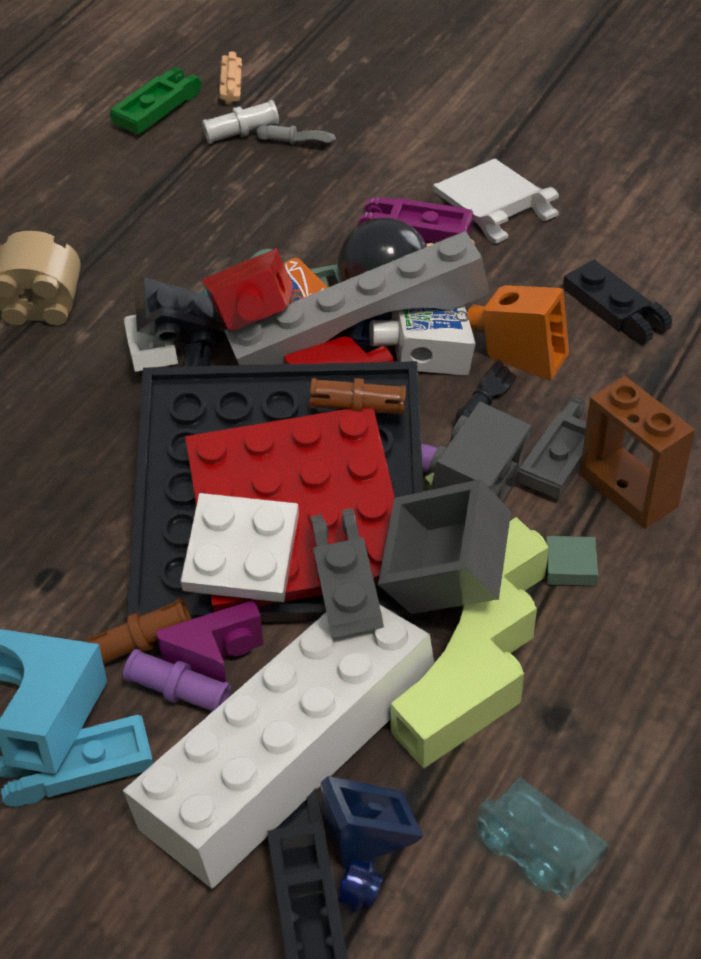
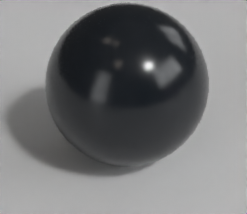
M376 218L366 221L354 228L341 245L337 262L340 282L427 247L426 242L417 230L403 221L393 218Z

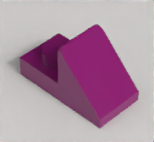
M254 600L156 631L161 660L172 664L182 661L190 664L191 671L223 683L227 682L222 658L231 655H243L253 648L264 645L261 616Z

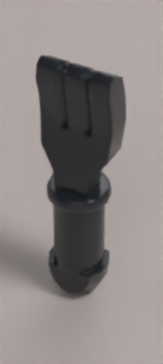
M499 359L492 364L481 379L480 388L474 390L471 399L463 408L458 410L456 423L462 415L469 417L479 402L490 406L493 402L492 398L502 395L516 380L517 376L510 372V369L504 366V363Z

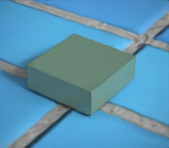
M547 536L546 544L549 547L547 584L597 586L598 566L595 537Z

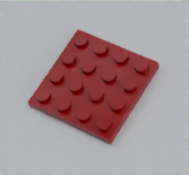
M352 408L185 436L196 506L199 493L298 504L299 517L284 602L323 595L313 547H317L311 516L322 514L329 533L327 538L328 544L347 541V535L343 532L341 517L342 510L350 508L354 510L359 537H364L375 586L378 585L395 496L374 409L362 408L361 412L352 411ZM211 594L214 612L252 600L255 601L257 607L280 603Z

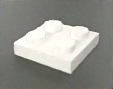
M199 493L181 578L183 591L284 602L299 517L298 504Z

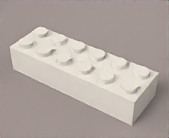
M380 605L384 627L332 638L326 612L123 790L138 830L213 889L268 836V830L276 829L307 799L308 795L315 788L318 789L321 786L320 783L327 776L334 774L391 719V703L421 680L434 664L430 634Z

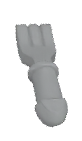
M260 125L257 129V135L260 139L290 142V144L307 139L321 140L326 143L335 142L336 140L334 134L326 131L308 130L297 132V128L294 125L291 127Z

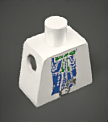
M465 305L453 310L408 308L393 311L391 320H371L369 328L371 346H394L397 362L417 361L418 371L469 375L475 340Z

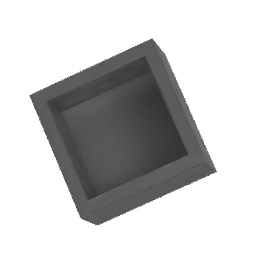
M481 479L394 498L378 585L410 614L499 600L511 511Z

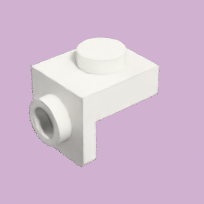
M136 315L124 318L130 356L135 372L142 371L146 367H169L168 365L178 364L173 341H160L153 335L137 332Z

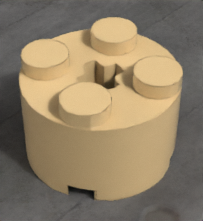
M39 231L16 232L8 236L6 243L0 244V311L4 321L12 325H22L26 320H41L52 325H62L67 321L68 314L73 307L81 268L79 256L71 246L66 243V248H63L54 243L55 236Z

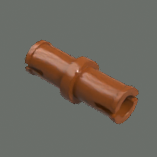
M312 378L309 408L342 410L352 408V411L361 412L363 408L374 409V412L391 413L403 416L406 386L365 384L364 379L354 378V383Z
M179 598L173 603L142 616L139 612L127 616L128 622L95 636H89L87 640L88 643L99 644L103 665L110 661L132 653L135 649L141 650L143 653L152 650L153 643L158 642L157 630L192 620V617L184 600Z

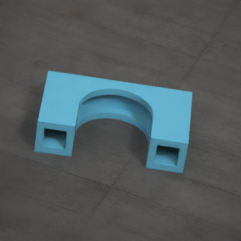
M0 629V681H7L20 686L0 718V748L5 764L11 767L56 774L107 684L99 644Z

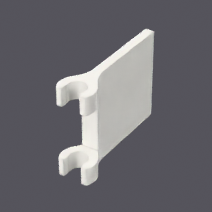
M492 159L433 185L434 192L454 207L472 209L474 211L473 221L480 226L486 238L493 244L508 238V233L501 229L500 224L508 221V217L530 207L533 208L536 215L543 221L554 218L559 214V211L550 204L551 201L559 198V194L554 188L540 189L496 159Z

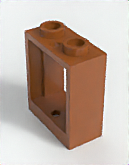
M623 376L590 397L579 475L644 529H647L679 507L695 429L629 378ZM625 431L654 453L651 470L623 448ZM624 484L626 485V487L620 488L617 485Z

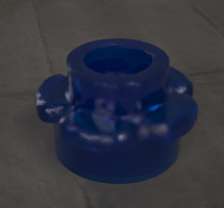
M352 857L348 863L339 887L337 899L339 903L350 906L351 913L358 912L361 905L372 908L383 875L374 872L375 860L373 858H369L368 862H364Z

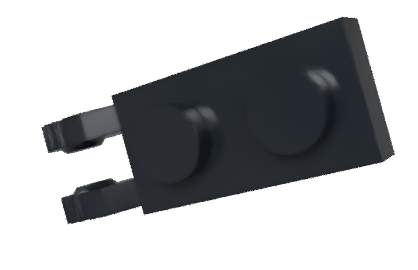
M595 259L564 275L563 287L565 291L618 332H624L631 339L639 342V344H645L653 339L654 331L652 328L659 333H664L672 328L673 320L666 308L664 309L658 302L652 303Z

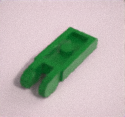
M177 67L171 68V70H168L160 77H155L111 108L109 112L111 123L139 135L185 100L190 102L194 99V96H197L199 91H201L202 82L200 77L190 75L186 78L183 70Z

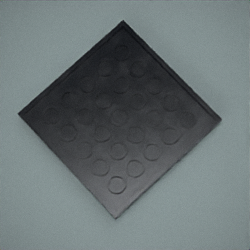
M418 362L143 368L127 616L139 612L142 616L173 603L179 598H182L186 603L192 619L214 613L211 594L183 591L181 585L197 507L185 436L342 410L309 408L312 378L353 383L354 378L364 379L365 384L406 386L403 416L375 412L395 498L424 492ZM379 585L375 586L379 605L403 619L429 618V611L410 614ZM323 595L257 607L261 616V622L317 621L326 613Z

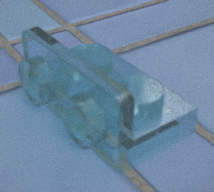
M521 777L496 802L486 798L479 806L477 832L480 833L484 843L493 852L499 855L506 854L522 866L528 878L536 886L545 891L552 890L563 900H566L607 854L609 844Z

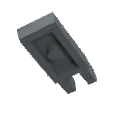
M574 396L564 411L558 412L520 466L517 477L518 483L560 499L581 467L587 422L580 420L585 410V399Z
M353 508L342 510L341 522L343 532L347 535L348 540L328 544L327 538L329 533L322 514L311 516L317 547H313L331 637L334 638L384 627L364 537H359Z

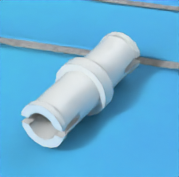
M270 100L246 109H242L240 106L233 108L232 113L209 120H202V126L207 142L211 144L214 141L238 134L240 137L248 136L249 131L258 129L260 125L278 124L279 115L274 101Z

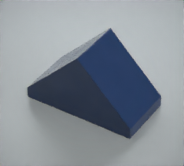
M327 776L320 783L323 824L342 869L415 844L423 837L403 791Z

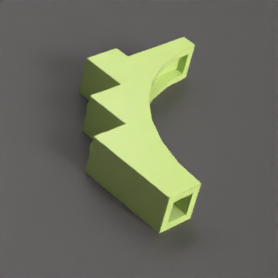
M434 473L425 477L424 491L431 490ZM517 517L509 523L499 600L464 605L460 622L443 654L421 680L391 703V733L423 769L521 703L524 673L518 660L510 653L534 638L537 608L525 590L545 578L549 547L537 531L530 530Z

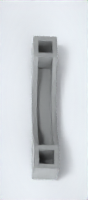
M464 231L292 302L283 311L230 332L225 330V333L239 365L283 364V356L323 344L339 332L365 319L386 312L408 308L453 310L489 295L483 259L467 232Z

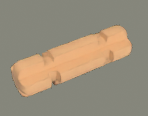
M230 51L228 56H222L219 98L225 100L226 105H232L233 101H239L241 97L242 59L236 57V52Z

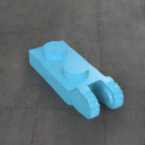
M138 714L81 729L56 774L45 772L34 774L36 772L34 770L6 766L4 758L1 756L0 777L12 779L23 776L20 780L8 782L7 785H3L4 788H1L3 803H5V806L9 805V807H23L25 804L38 803L46 795L51 797L146 771L153 764V759L142 715L139 716Z

